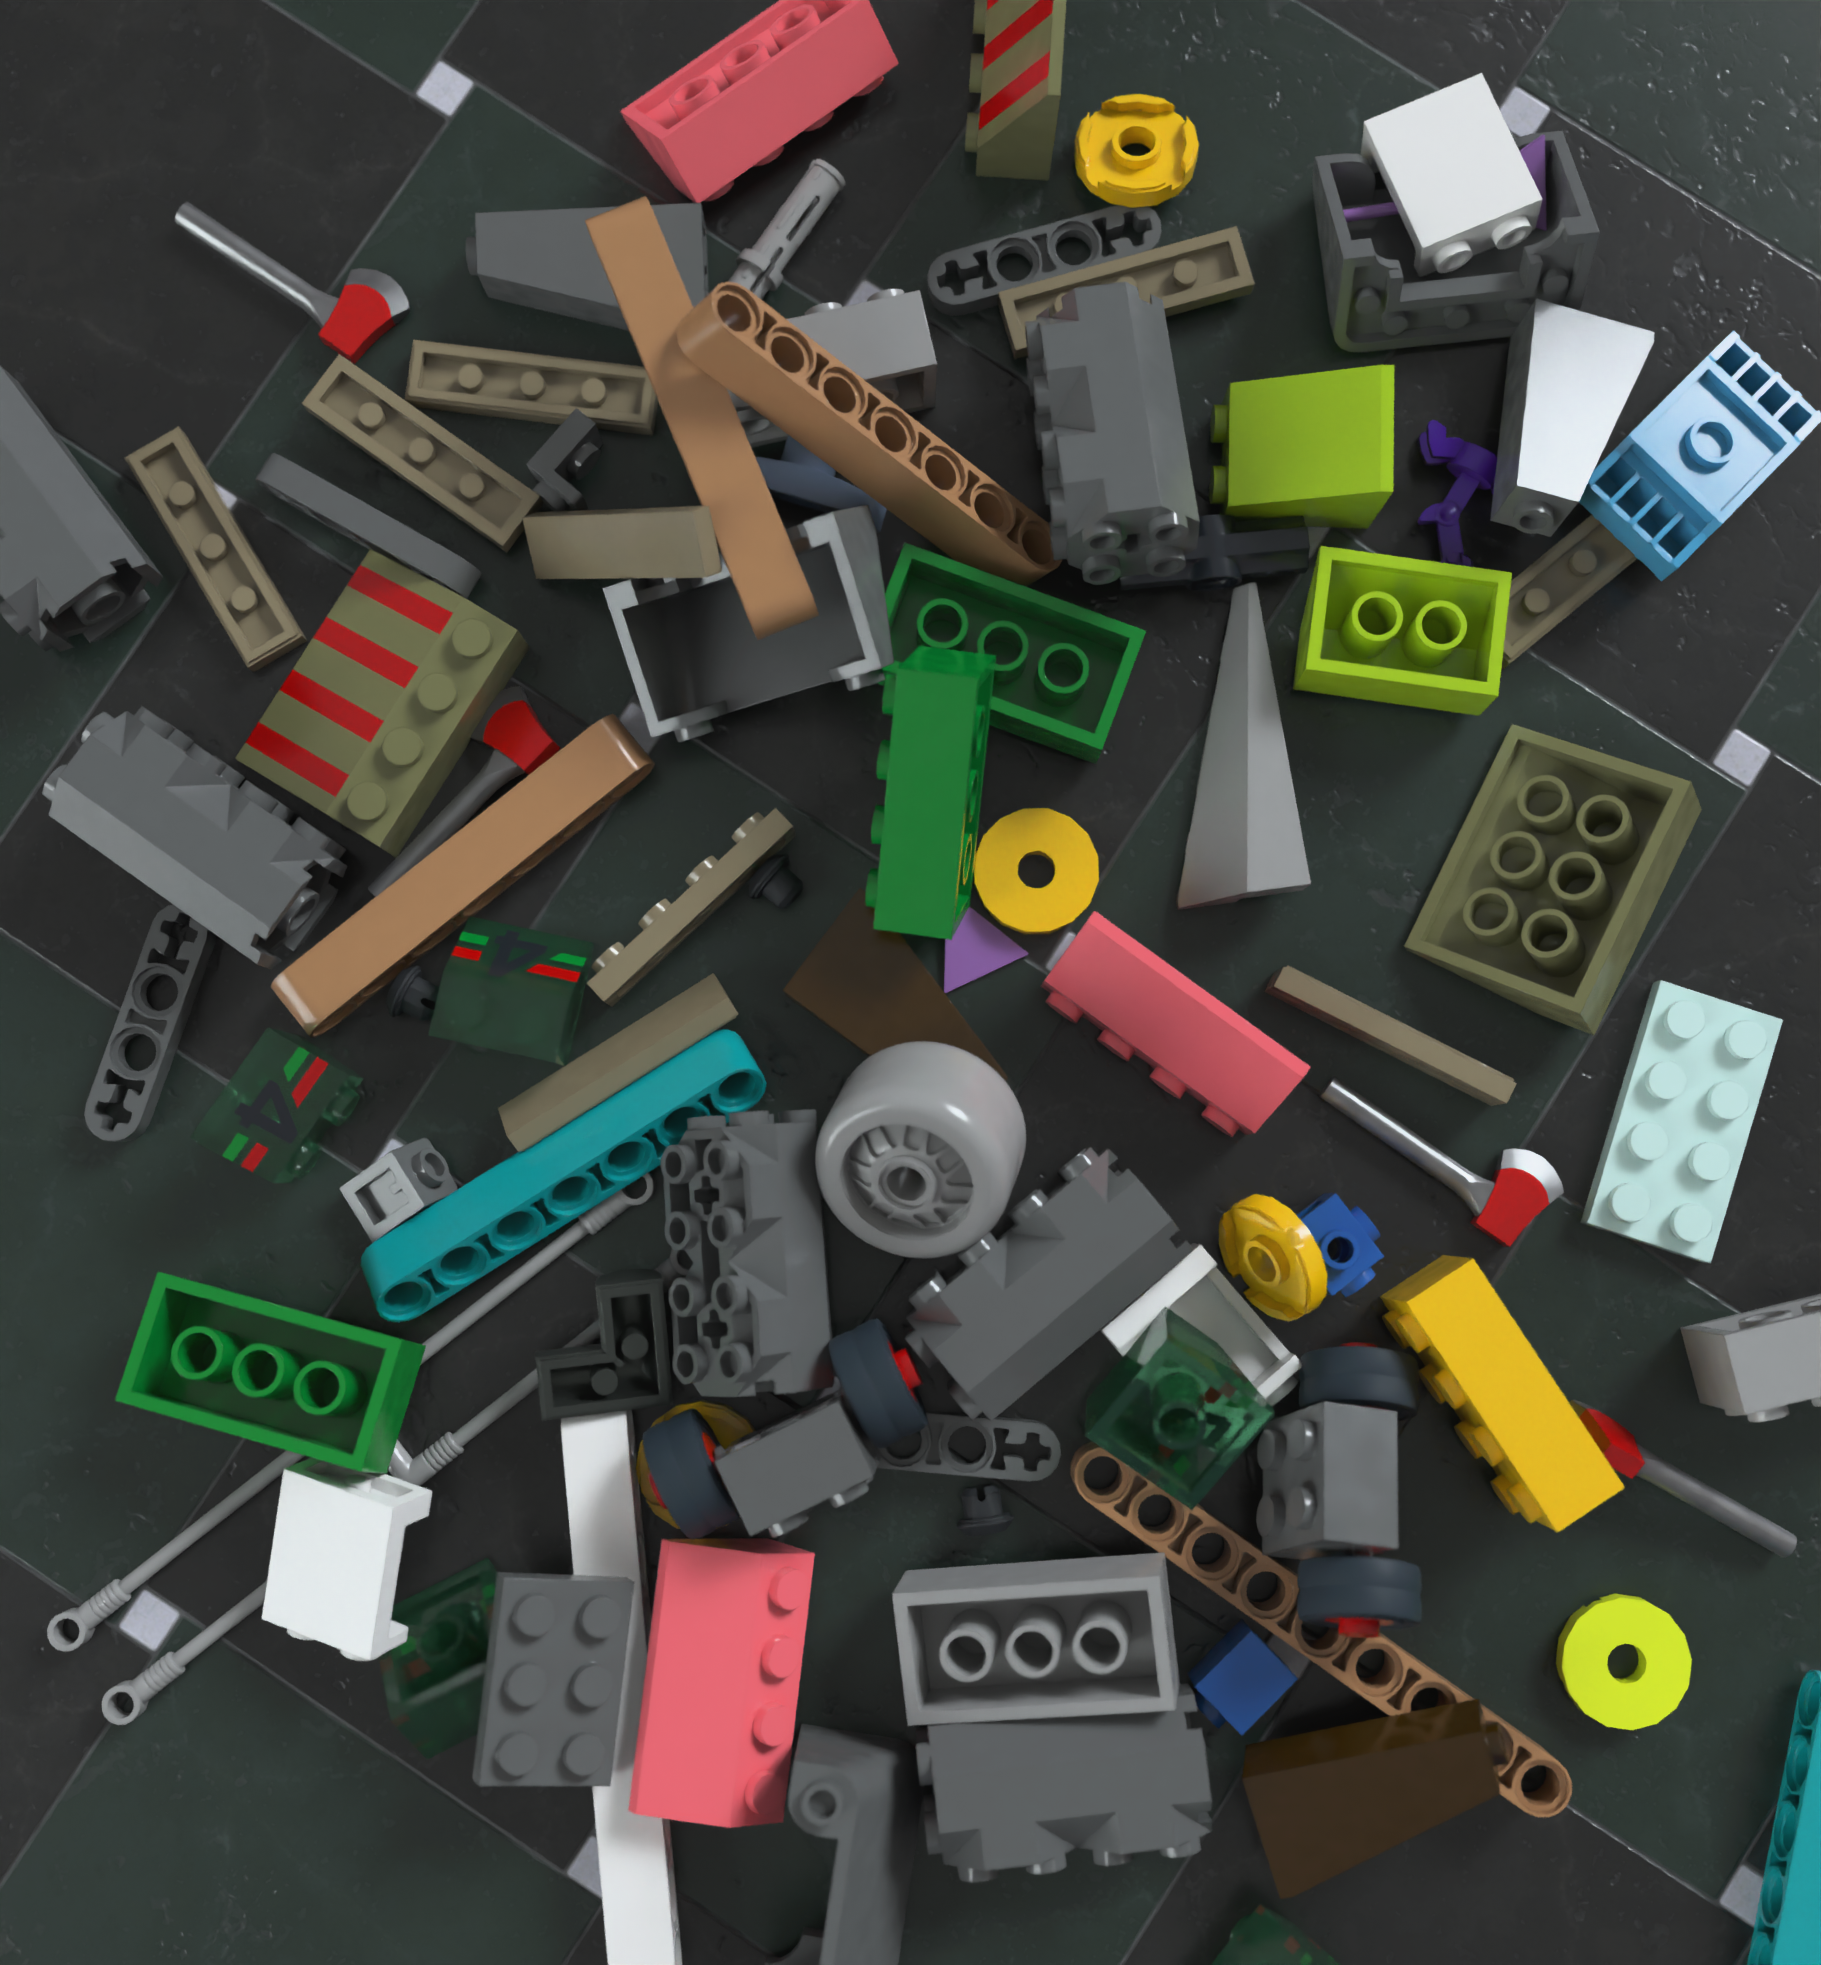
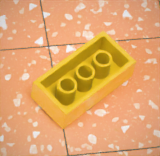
M1442 1255L1380 1296L1389 1310L1388 1313L1382 1316L1389 1332L1403 1349L1411 1346L1425 1365V1367L1419 1370L1422 1382L1438 1403L1442 1404L1447 1401L1455 1410L1461 1422L1454 1426L1457 1435L1474 1458L1478 1459L1483 1456L1497 1474V1477L1490 1481L1491 1486L1504 1506L1513 1515L1520 1512L1530 1524L1537 1521L1559 1532L1625 1488L1473 1258Z

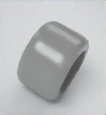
M916 1041L897 1044L871 1055L846 1080L818 1137L815 1166L819 1186L825 1201L837 1219L854 1235L875 1248L909 1258L926 1259L952 1255L967 1249L985 1237L1003 1214L1023 1163L1026 1148V1125L1018 1100L1009 1085L996 1070L979 1057L944 1043Z

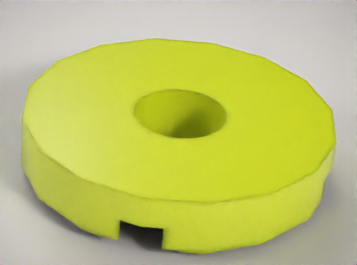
M1611 1594L1600 1597L1601 1600L1594 1601L1587 1607L1583 1605L1570 1616L1558 1637L1556 1666L1560 1680L1563 1681L1564 1688L1569 1694L1568 1696L1579 1710L1606 1727L1636 1730L1659 1723L1678 1707L1689 1687L1692 1659L1685 1634L1668 1613L1640 1597ZM1622 1644L1633 1645L1638 1653L1637 1668L1628 1677L1614 1678L1609 1673L1607 1666L1611 1651Z

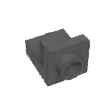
M578 408L569 415L527 463L537 483L532 491L537 493L543 500V503L553 512L566 511V509L569 511L589 510L583 495L571 486L569 482L573 477L577 480L582 479L593 469L600 458L601 451L599 448L603 445V441L596 424Z
M424 1137L390 1151L339 1189L373 1243L429 1206L458 1190V1186L449 1173V1167L444 1157L434 1149L429 1139Z

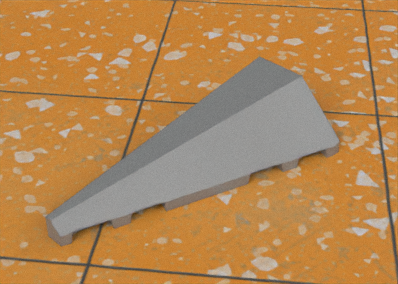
M1256 582L1236 587L1231 594L1230 612L1225 639L1222 644L1220 667L1206 732L1190 832L1187 837L1180 888L1176 898L1177 910L1233 903L1243 898L1303 891L1311 884Z

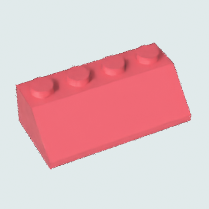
M779 0L620 112L674 187L693 202L701 203L702 201L715 200L726 194L734 185V179L752 166H762L776 159L784 150V144L802 131H812L826 124L832 118L833 110L852 96H862L876 89L882 83L883 75L899 63L869 0Z
M1096 911L1087 920L1041 985L1042 988L1051 993L1045 1001L1051 1008L1075 1024L1081 1017L1087 1019L1102 1030L1097 1040L1103 1046L1125 1061H1129L1133 1054L1154 1068L1149 1076L1154 1083L1178 1099H1181L1185 1092L1190 1094L1206 1106L1201 1116L1230 1137H1233L1237 1130L1245 1135L1255 1134L1311 1068Z
M768 1538L662 1539L628 1811L636 1815L728 1828L783 1822L815 1553Z

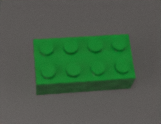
M904 543L885 592L894 663L882 668L885 680L877 682V684L885 686L887 675H896L899 663H903L919 646L996 655L989 725L1096 764L1146 631L914 545Z
M919 646L903 663H899L896 675H887L883 693V713L893 715L890 740H882L877 760V779L887 780L884 805L877 804L875 807L871 827L872 844L881 845L880 862L878 868L870 869L865 895L866 907L875 908L873 929L952 940L970 906L996 655Z
M157 1272L115 1401L356 1471L387 1474L426 1345L186 1278Z

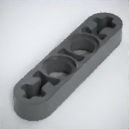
M1116 205L952 250L938 256L930 265L927 274L928 298L933 307L949 316L965 315L998 306V292L1156 249L1162 232L1161 221L1157 213L1149 206L1131 208ZM1125 224H1133L1136 232L1146 231L1143 234L1140 246H1133L1129 238L1118 239L1122 236ZM1098 230H1104V242L1110 241L1108 256H1102V241ZM1076 237L1088 244L1091 255L1082 264H1066L1059 259L1056 253L1057 245L1066 238ZM1016 253L1028 259L1032 270L1025 279L1012 282L1004 279L999 274L997 263L1003 256ZM978 263H987V281L991 288H982L983 276L976 278L979 274ZM956 272L959 280H968L965 282L964 294L954 296L950 287L940 288L945 285L947 273Z
M270 453L255 478V481L260 486L289 505L369 550L371 549L466 599H468L482 575L475 566L452 551L276 453Z
M173 904L159 911L151 924L86 1102L84 1112L86 1124L90 1131L102 1140L115 1142L131 1141L142 1135L149 1126L215 946L217 935L191 917L189 926L198 931L197 938L194 943L184 941L176 957L177 960L189 963L186 972L168 964L158 963L160 954L174 958L179 940L170 935L171 928L174 923L184 925L189 915ZM168 975L177 984V999L168 1009L157 1011L148 1003L146 996L147 987L156 977ZM143 1034L150 1037L154 1042L156 1056L148 1068L135 1071L126 1062L125 1048L131 1039ZM116 1075L128 1080L145 1082L143 1091L128 1089L123 1102V1108L132 1112L131 1120L129 1123H117L113 1130V1118L105 1114V1109L108 1103L119 1104L127 1087L114 1084Z
M925 1410L928 1425L920 1430L922 1441L916 1453L909 1457L901 1458L891 1454L886 1447L878 1448L881 1459L877 1468L1031 1482L1040 1481L1053 1473L1059 1464L1061 1450L1060 1443L1053 1430L1046 1424L1036 1420L996 1417L991 1421L986 1415H978L972 1420L967 1414ZM960 1427H974L985 1438L986 1447L984 1453L974 1462H959L951 1456L948 1450L950 1436ZM993 1429H1007L1003 1440L1004 1443L1023 1444L1026 1441L1027 1433H1037L1040 1444L1049 1447L1048 1457H1038L1035 1468L1024 1467L1022 1456L1002 1453L1005 1463L1004 1467L990 1466L996 1452Z

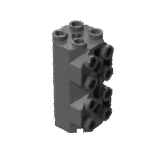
M1127 282L1074 288L1061 297L1063 309L1050 317L1048 307L1036 316V320L1025 322L1028 358H1026L1027 379L1030 397L1034 396L1035 436L1037 448L1042 450L1044 464L1041 467L1045 504L1050 505L1052 522H1049L1053 559L1054 561L1067 559L1068 565L1081 569L1083 580L1093 585L1108 584L1119 577L1150 574L1156 577L1174 575L1185 568V555L1197 549L1200 521L1163 300L1150 294V303L1140 299L1138 288Z
M0 366V594L4 598L0 602V613L19 635L24 637L26 634H29L44 651L47 652L53 647L62 652L74 648L68 637L83 633L89 643L103 639L144 610L151 599L144 590L146 583L149 581L155 587H158L163 576L19 382Z
M141 706L135 715L125 711L114 718L107 712H102L94 717L82 734V746L68 765L65 764L58 767L44 783L42 795L52 802L49 816L257 965L273 969L282 961L273 952L283 944L292 951L297 949L305 942L333 904L338 889L328 882L332 872L343 878L347 865L340 861V858L347 849L299 817L293 825L289 824L296 813L246 780L239 789L238 786L245 778L243 775L195 744L194 740L145 707Z
M816 1109L778 1112L779 1123H774V1114H769V1111L730 1113L729 1127H726L725 1116L687 1118L688 1131H685L679 1144L669 1145L661 1157L666 1213L665 1237L674 1250H685L693 1261L687 1276L676 1278L669 1289L674 1348L673 1370L681 1383H693L701 1396H756L755 1392L774 1391L775 1394H785L834 1386V1366L829 1352V1342L832 1340L823 1195L815 1166V1152L819 1137Z
M1091 1147L1088 1149L1084 1148L1056 1172L1064 1182L1051 1193L1045 1196L1040 1189H1036L1007 1213L1015 1223L1009 1230L997 1239L989 1232L977 1243L958 1254V1257L965 1265L946 1281L937 1272L908 1296V1300L914 1306V1309L906 1315V1319L913 1326L905 1333L906 1341L929 1368L938 1361L943 1364L953 1376L946 1383L949 1387L947 1390L972 1420L982 1412L991 1421L1193 1251L1187 1240L1177 1239L1172 1243L1170 1238L1179 1231V1228L1129 1169L1123 1173L1118 1169L1114 1173L1108 1167L1118 1159L1109 1148L1104 1149L1098 1155Z
M1189 1684L1179 1685L1176 1709L1174 1711L928 1725V1727L916 1728V1751L920 1785L934 1784L935 1794L923 1795L928 1854L942 1853L945 1865L958 1867L960 1881L983 1882L996 1878L999 1875V1869L1026 1866V1871L1032 1874H1049L1066 1868L1065 1853L1077 1848L1092 1850L1094 1864L1104 1866L1128 1863L1134 1859L1133 1853L1160 1850L1162 1856L1170 1858L1187 1857L1200 1852L1199 1837L1212 1832V1821L1207 1813L1212 1811V1800L1201 1728L1191 1729L1189 1712H1196L1198 1710L1195 1695Z

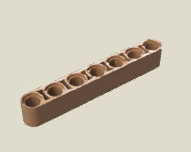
M646 196L586 219L585 224L700 504L710 508L717 545L757 640L819 616L810 588L727 388L692 363L678 344L676 334L678 323L693 309V306Z
M724 282L717 285L678 323L676 332L678 344L692 363L955 561L1025 587L1059 567L1062 560L1054 561L1049 524L747 288L733 282Z
M611 714L598 720L288 966L272 982L271 989L310 1038L327 1032L395 979L402 970L410 967L633 789L652 771L655 763L616 715Z

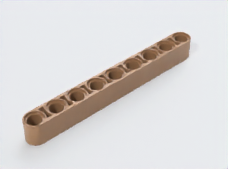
M1093 1440L1083 1444L1074 1453L1070 1462V1475L1077 1491L1088 1503L1159 1553L1165 1552L1167 1559L1389 1716L1411 1712V1701L1414 1695L1426 1687L1437 1689L1438 1702L1436 1707L1473 1700L1471 1696L1381 1633L1380 1637L1376 1638L1346 1637L1338 1634V1628L1330 1627L1328 1632L1319 1639L1307 1640L1303 1638L1301 1634L1303 1621L1299 1619L1297 1612L1299 1593L1297 1573L1274 1557L1262 1555L1260 1547L1117 1446L1107 1441ZM1099 1456L1110 1457L1118 1465L1116 1480L1104 1489H1094L1089 1487L1084 1481V1470L1087 1464ZM1151 1495H1163L1168 1497L1171 1503V1512L1168 1519L1156 1527L1141 1524L1138 1519V1509L1141 1502ZM1206 1533L1221 1535L1224 1540V1550L1221 1557L1211 1564L1195 1562L1192 1557V1548L1195 1541ZM1262 1571L1275 1573L1277 1589L1274 1595L1263 1602L1249 1600L1247 1597L1249 1580L1255 1574ZM1369 1649L1383 1650L1384 1664L1382 1669L1370 1678L1357 1676L1356 1663L1359 1656ZM1481 1704L1486 1723H1499L1507 1749L1509 1764L1498 1766L1501 1795L1526 1813L1535 1817H1551L1560 1813L1568 1805L1572 1795V1781L1568 1771L1543 1747ZM1536 1765H1545L1546 1778L1543 1785L1535 1791L1522 1792L1521 1780L1524 1773Z

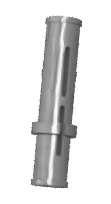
M821 159L813 160L810 163L807 172L784 204L778 209L776 215L751 249L744 248L736 258L738 268L728 282L740 284L761 300L767 291H775L783 281L782 270L804 239L810 234L814 225L839 190L841 191L845 186L843 176L832 165Z

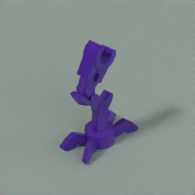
M1431 420L1426 426V432L1421 433L1417 440L1421 458L1425 466L1447 464V469L1457 479L1443 502L1426 508L1417 519V523L1420 525H1436L1441 563L1473 567V561L1463 551L1458 520L1476 488L1482 490L1490 489L1493 495L1497 456L1479 445L1465 442L1460 437L1446 438V427L1436 420Z

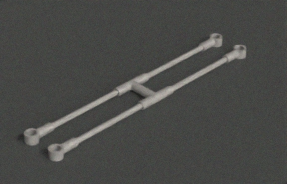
M650 1172L643 1175L647 1182V1189L642 1197L638 1199L631 1198L626 1193L624 1187L578 1216L579 1221L422 1343V1345H426L420 1365L588 1233L595 1235L597 1231H600L602 1227H605L632 1205H642L650 1201L656 1190V1181ZM673 1248L670 1257L654 1269L662 1276L663 1294L670 1289L676 1278L686 1277L690 1270L681 1264L679 1260L680 1251ZM599 1319L562 1348L592 1345L600 1339ZM537 1368L455 1433L447 1432L414 1459L411 1458L397 1439L388 1468L392 1477L418 1486L424 1484L453 1459L457 1458L458 1455L462 1454L465 1444L538 1388ZM286 1450L122 1580L114 1579L78 1608H70L56 1615L50 1621L47 1628V1637L50 1644L57 1650L65 1652L72 1651L87 1643L92 1638L95 1627L115 1610L119 1609L120 1606L124 1605L125 1602L129 1601L132 1591L283 1474L284 1468L294 1465L304 1455ZM267 1581L177 1652L171 1651L166 1653L165 1656H162L160 1660H157L155 1664H152L133 1680H125L109 1689L101 1703L105 1718L113 1724L125 1725L141 1716L146 1710L149 1700L169 1683L173 1682L174 1679L178 1678L179 1675L183 1674L186 1664L264 1604ZM66 1619L74 1620L79 1627L77 1640L69 1639L64 1634L63 1624ZM119 1692L128 1693L134 1701L132 1712H124L118 1707L117 1696Z

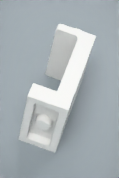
M1482 73L1364 121L1361 156L1368 159L1374 173L1380 171L1414 244L1416 251L1414 267L1420 277L1434 271L1439 273L1454 271L1466 264L1472 256L1493 247L1498 249L1513 247L1525 240L1536 228L1543 199Z
M1192 1243L1193 1251L1103 1326L1100 1331L1170 1412L1177 1404L1228 1417L1234 1426L1217 1445L1219 1449H1223L1248 1428L1249 1423L1244 1417L1262 1401L1268 1406L1274 1405L1297 1385L1298 1381L1293 1374L1302 1367V1363L1295 1354L1290 1353L1216 1268L1218 1264L1202 1245ZM1234 1362L1243 1372L1238 1380L1216 1405L1201 1401ZM1248 1381L1255 1386L1257 1392L1242 1409L1227 1406ZM1191 1420L1206 1440L1218 1427Z
M310 1458L284 1468L262 1619L286 1628L288 1634L294 1638L317 1640L338 1648L344 1657L356 1661L375 1660L380 1655L406 1642L408 1627L391 1620L405 1526L429 1516L432 1490L384 1473L360 1472L315 1458Z

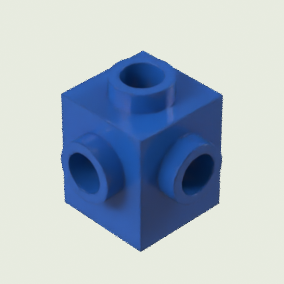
M1324 1193L1296 1214L1309 1229L1322 1253L1327 1271L1326 1295L1333 1296L1340 1291L1344 1297H1348L1375 1277L1376 1273L1371 1266L1383 1258L1384 1255L1374 1242L1381 1236L1369 1217L1358 1206L1349 1211L1336 1193ZM1334 1239L1337 1244V1252L1331 1259L1327 1249L1330 1241Z

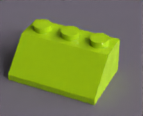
M1321 546L1318 551L1300 628L1293 690L1480 716L1499 695L1512 572Z

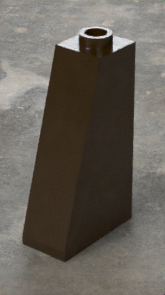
M859 888L783 989L785 995L868 1057L885 1048L907 1042L927 1041L944 1043L979 1057L996 1070L1006 1081L1008 1076L900 933L873 929L875 908L866 907V891Z
M1479 1698L1246 1745L1242 1781L1280 1899L1294 1897L1501 1794L1498 1766L1509 1764V1759L1500 1725L1498 1722L1486 1723Z

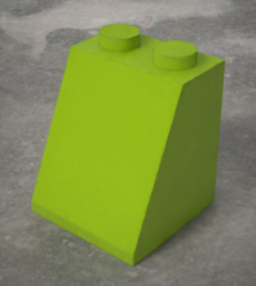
M1374 365L1230 383L1222 405H1213L1211 413L1210 438L1211 443H1221V466H1212L1209 485L1210 504H1220V514L1231 515L1235 517L1236 522L1303 516L1307 527L1369 528L1393 493L1394 365Z

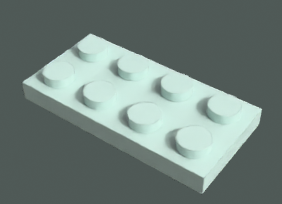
M1662 980L1653 982L1580 1223L1702 1263H1711L1783 1022L1782 1019Z

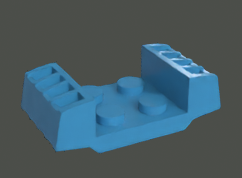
M1734 330L1594 469L1579 500L1593 517L1600 521L1617 540L1622 542L1638 560L1644 563L1661 582L1677 570L1821 422V412L1811 407L1801 397L1802 394L1793 390L1781 378L1782 375L1778 372L1775 373L1760 358L1761 356L1757 352L1754 353L1739 339L1740 336Z

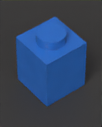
M1243 1619L1187 1673L1194 1687L1198 1690L1195 1694L1197 1708L1218 1729L1228 1721L1241 1735L1298 1679L1284 1661Z

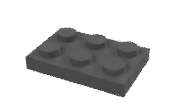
M497 1573L472 1778L478 1786H611L634 1582L627 1577Z

